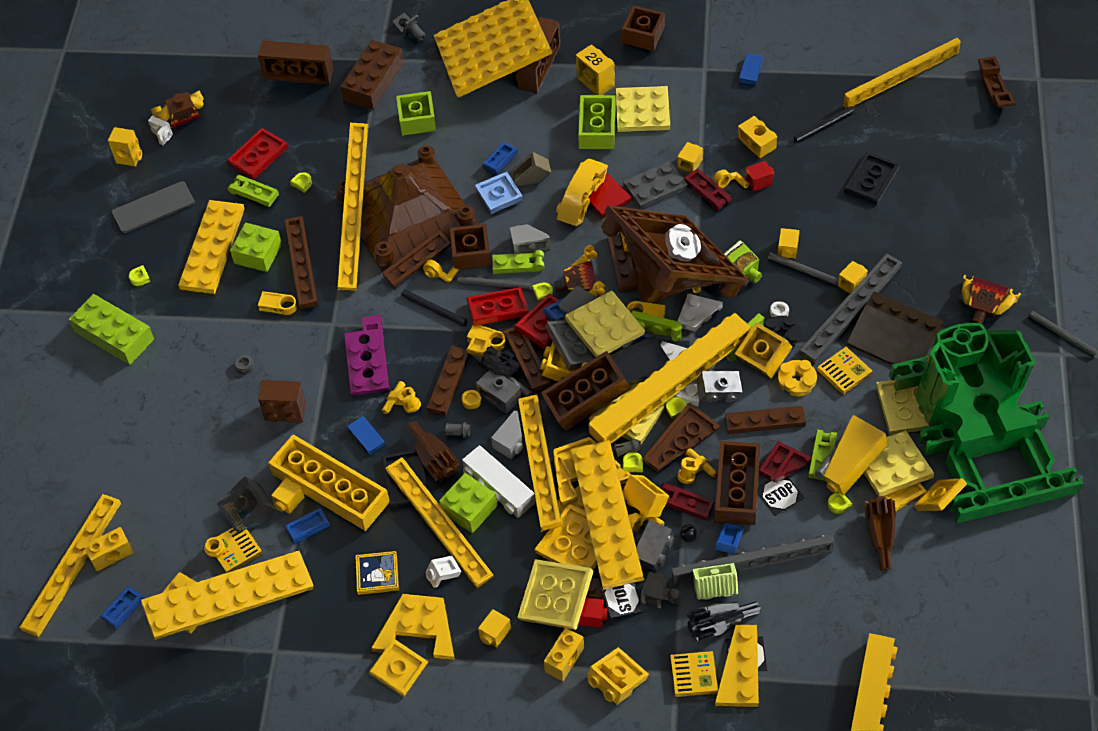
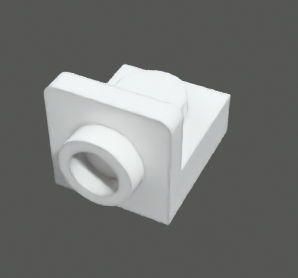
M151 116L148 120L151 131L157 135L159 143L164 145L173 135L170 124Z
M453 556L431 560L426 570V577L432 586L436 588L441 580L459 577L461 570Z

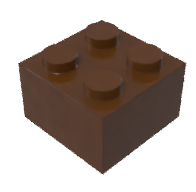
M633 5L622 27V43L654 51L665 28V13Z
M486 224L450 228L454 269L462 270L491 266Z
M262 380L258 401L264 420L270 422L287 421L289 423L303 422L306 400L301 382Z

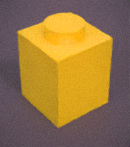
M687 142L678 155L677 168L689 173L696 170L703 160V148Z
M781 228L778 247L779 256L787 259H796L800 230Z
M852 261L839 274L838 286L851 294L867 276L868 270L864 266Z
M287 478L283 480L271 495L274 507L281 512L285 511L289 514L293 512L305 497L302 486Z
M492 609L478 628L481 641L487 645L492 644L498 647L510 631L511 624L509 618Z

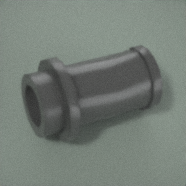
M466 422L463 424L446 423V436L455 435L466 438V436H470V424Z
M632 438V441L615 444L618 457L630 452L637 453V451H641L638 439L634 440Z

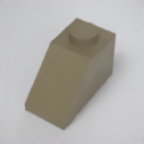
M532 152L509 173L516 186L540 183L551 173L547 158Z

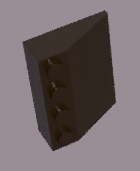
M874 291L867 301L847 345L891 365L929 356L936 334L942 331L944 321Z

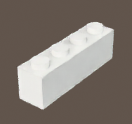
M480 445L462 459L463 472L496 493L497 502H501L509 514H514L519 518L535 504V493Z

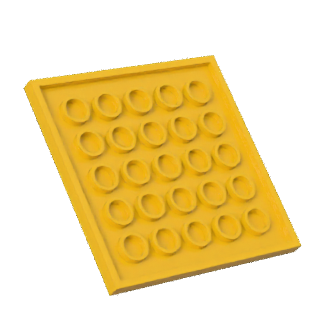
M529 0L503 1L434 35L458 98L552 54V50Z

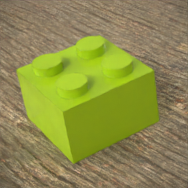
M431 91L396 96L402 136L437 131Z
M245 223L230 250L234 264L268 272L282 245L279 231Z
M466 473L439 500L440 507L447 516L470 533H473L498 506L496 493Z

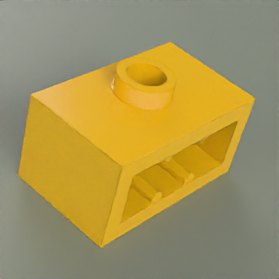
M630 475L622 491L624 499L627 500L626 503L637 508L640 511L639 513L646 518L660 517L669 498L668 494L643 475Z

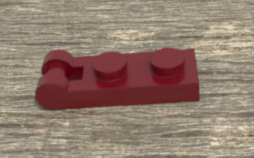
M698 168L684 177L688 186L710 203L715 211L722 209L724 204L727 205L732 202L730 195Z
M667 483L662 484L660 489L668 495H673L672 498H668L665 506L707 521L713 509L714 500Z

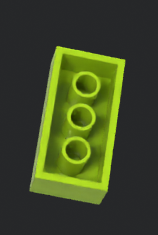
M95 294L69 318V322L76 334L128 365H131L154 340L150 326Z

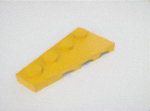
M736 625L715 706L758 707L757 625Z

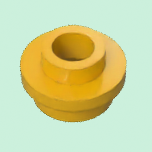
M212 537L206 541L204 550L208 556L217 557L224 552L225 544L221 539Z

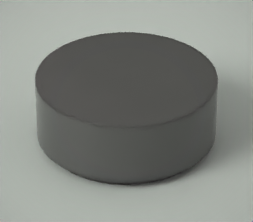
M241 355L236 358L234 366L238 373L248 374L253 370L254 362L250 356Z

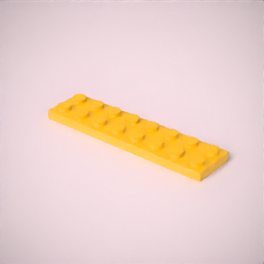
M610 440L571 449L603 590L643 581L644 577Z
M296 551L142 599L141 605L153 638L156 640L312 590L314 585L300 551Z

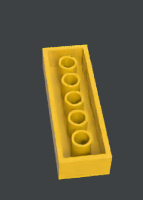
M294 434L268 462L273 476L282 481L287 478L302 486L303 493L364 531L370 527L390 502L385 488Z

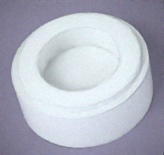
M775 302L770 307V316L772 318L789 315V307L784 302Z

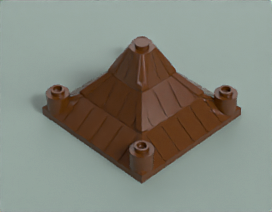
M425 145L420 147L417 151V160L407 164L396 165L387 173L364 182L360 237L381 272L385 271L439 230L451 241L450 228L479 225L475 218L474 209L469 205H465L436 161L435 150L432 146ZM342 180L337 184V193H335L343 209L346 180Z
M609 205L604 211L607 216L601 225L603 233L612 237L613 235L617 236L620 231L625 237L624 241L635 264L638 294L643 302L658 303L682 292V290L710 286L712 283L721 284L719 287L721 295L726 298H734L740 288L747 286L750 281L687 216ZM678 224L691 228L690 232L693 235L696 234L700 240V252L688 262L680 261L677 258L673 259L668 255L665 234Z

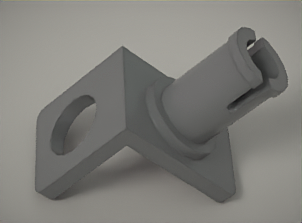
M403 13L392 22L404 36L410 32L418 42H421L426 37V33L417 25L418 15L410 19ZM400 20H406L404 27L399 25Z

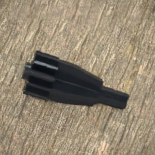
M757 601L741 606L737 602L715 603L706 607H700L688 611L687 617L690 620L687 621L690 633H693L692 637H695L696 641L712 638L741 624L742 618L759 614L761 608L758 606Z

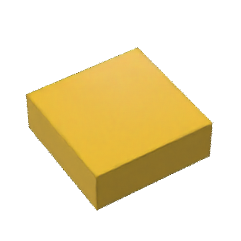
M473 334L466 349L467 353L482 357L487 347H490L491 339Z

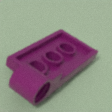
M381 315L362 317L363 331L344 333L352 396L390 391ZM367 337L370 340L367 344H361L359 342L360 339ZM365 354L372 356L368 361H363L361 358ZM367 371L374 373L370 378H365L363 374Z

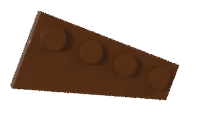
M688 403L643 457L642 461L656 472H659L686 453L688 449H692L717 431L720 425L691 403Z

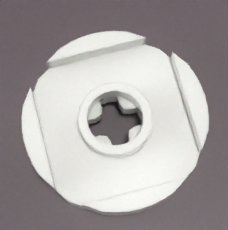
M678 224L665 234L668 255L673 259L677 258L684 262L695 258L701 249L698 236L696 234L693 235L690 232L691 228L686 225Z

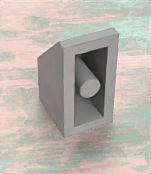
M528 224L509 228L514 254L550 249V237L548 234Z
M515 410L491 437L492 448L510 459L519 454L523 448L518 412Z

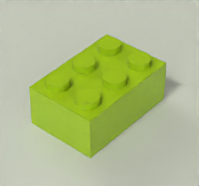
M580 95L579 149H614L615 95Z

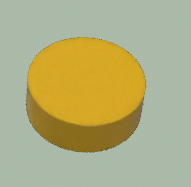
M476 390L464 392L462 395L463 406L470 410L478 408L481 405L480 393Z

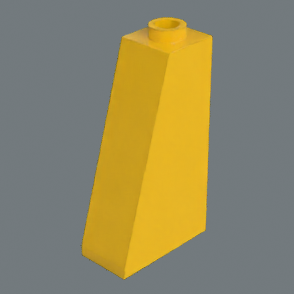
M853 415L824 474L828 489L844 496L888 445L886 434Z

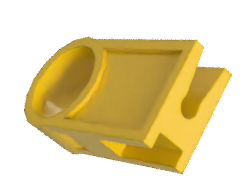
M262 291L258 307L259 311L290 315L297 310V302L292 295ZM285 302L294 303L289 308L281 307Z
M633 301L628 304L627 309L630 311L633 308H639L643 311L642 313L664 318L666 305Z
M473 325L467 335V342L469 343L473 334L491 340L493 338L502 339L503 341L500 344L490 345V347L498 351L503 350L506 346L505 335L502 332L482 325Z

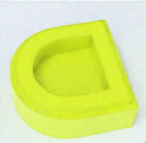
M299 173L290 181V184L305 193L312 185L311 176L307 173Z
M143 265L129 273V280L134 286H142L151 282Z
M543 282L532 285V290L538 303L548 294L553 296V287L549 283Z
M672 397L666 403V411L673 420L677 418L687 404L680 397Z
M635 452L627 453L623 458V470L625 472H643L642 456Z
M838 492L832 494L828 499V508L835 514H842L851 509L853 505L845 495L843 496Z

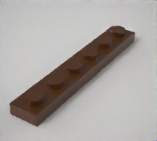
M303 216L285 219L299 307L303 309L318 306Z

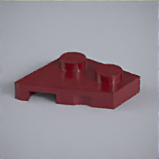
M777 441L759 469V475L777 483L809 465L812 457Z

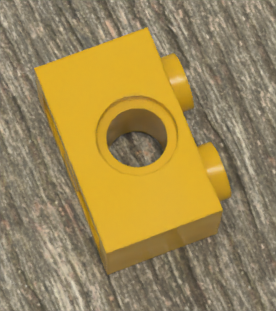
M755 116L738 125L737 138L759 158L776 149L777 135Z
M114 127L108 142L115 162L136 167L138 161L142 158V150H140L134 130Z
M121 527L83 545L97 572L134 554Z
M565 628L544 660L545 673L564 681L584 649V637Z

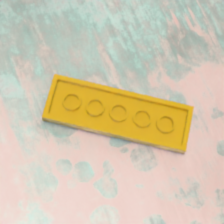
M209 200L178 285L180 290L215 294L245 210L244 204Z

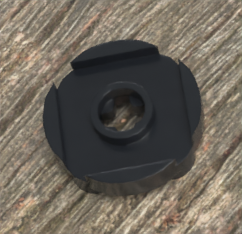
M777 316L766 320L764 327L776 334L779 331L785 332L784 336L781 337L788 340L792 349L799 343L801 329L799 324L795 322L794 317Z
M487 347L481 358V363L486 368L489 365L493 367V372L500 375L512 376L513 372L517 373L520 366L513 352H502L493 347Z

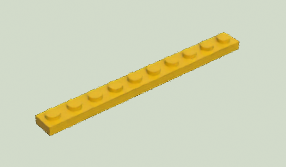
M350 123L338 290H357L368 124Z

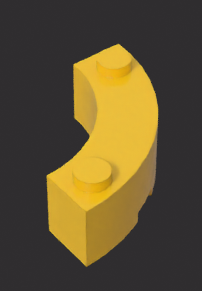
M589 158L580 163L578 170L568 185L562 202L557 206V220L574 226L583 223L590 203L588 197L592 191L595 192L604 182L608 168L607 164Z

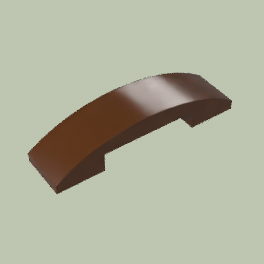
M996 56L980 58L978 60L980 73L991 102L997 108L1015 106L1016 102L1012 93L1007 91L1000 75V65Z

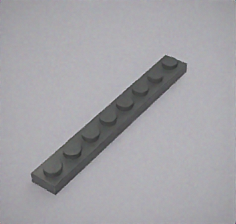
M886 254L800 349L799 354L816 364L863 311L874 291L879 293L902 267V262Z
M820 535L814 539H801L791 544L782 543L772 548H759L753 552H739L734 556H720L715 560H701L691 565L682 564L672 568V581L674 585L694 581L693 569L734 563L736 572L829 553L833 552L835 541L833 535Z

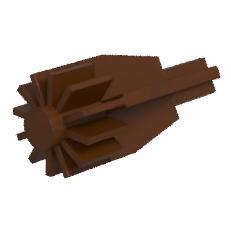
M416 421L410 422L407 429L417 441L414 444L422 464L435 481L441 482L443 478L447 480V478L453 476L454 472L458 471L457 467L460 464L446 444L430 432L425 433Z
M880 496L865 501L864 509L865 519L868 520V531L874 551L878 552L880 570L883 571L891 570L892 568L890 551H892L894 546L896 507L895 500L892 501V498L886 500V497Z

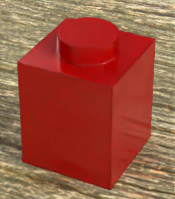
M766 161L746 167L745 180L750 183L749 186L753 192L772 185L775 174L773 168L769 167Z
M586 598L578 625L602 628L603 620H607L608 608H604V600Z

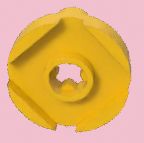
M792 360L783 363L778 372L779 387L783 391L790 392L792 396L799 397L809 394L817 382V373L807 360ZM800 376L801 378L800 381H797L796 378L792 377Z

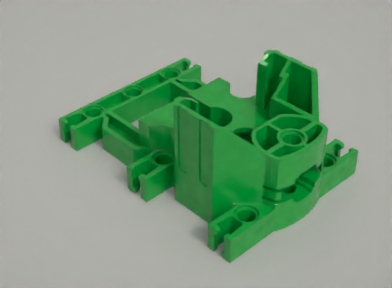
M981 323L954 325L936 334L929 356L892 364L890 369V379L895 380L896 377L894 385L896 391L918 386L915 398L929 425L928 428L921 429L918 438L920 444L927 441L925 447H923L925 456L949 450L945 464L952 479L961 478L967 483L959 492L961 495L955 496L948 506L951 512H955V508H957L954 518L956 524L1078 494L1083 485L1081 478H1076V482L1073 480L1077 472L1075 466L1054 472L1050 470L1055 459L1039 428L1046 426L1050 417L1048 412L1039 415L1041 410L1044 409L1042 401L1018 406L1036 361L1032 357L1030 349L1022 337V333L1017 330H986ZM1019 447L1033 477L985 488L972 458Z

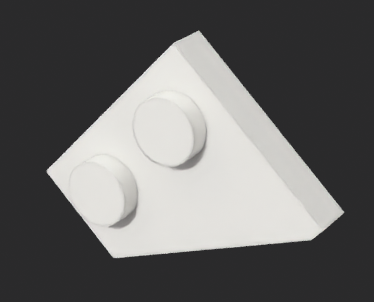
M687 294L678 322L682 324V329L695 332L704 322L711 318L715 311L722 309L723 302Z

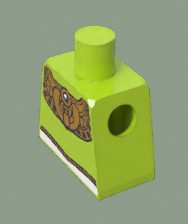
M741 240L724 253L754 283L761 279L762 274L757 271L759 267L758 257Z

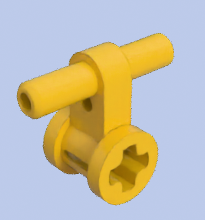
M399 381L395 389L389 393L382 412L388 414L393 405L396 404L403 405L406 412L412 413L420 408L421 402L415 397L413 388L405 387V383Z
M690 448L686 451L688 457L684 458L681 462L682 469L679 470L677 478L684 484H692L695 481L696 473L704 470L714 478L718 475V471L709 464V461L704 456H699Z

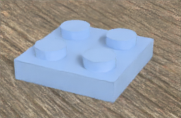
M507 172L475 185V190L491 214L523 201V195Z

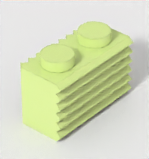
M734 563L693 569L694 589L698 600H708L717 596L729 597L733 594H738L737 572Z

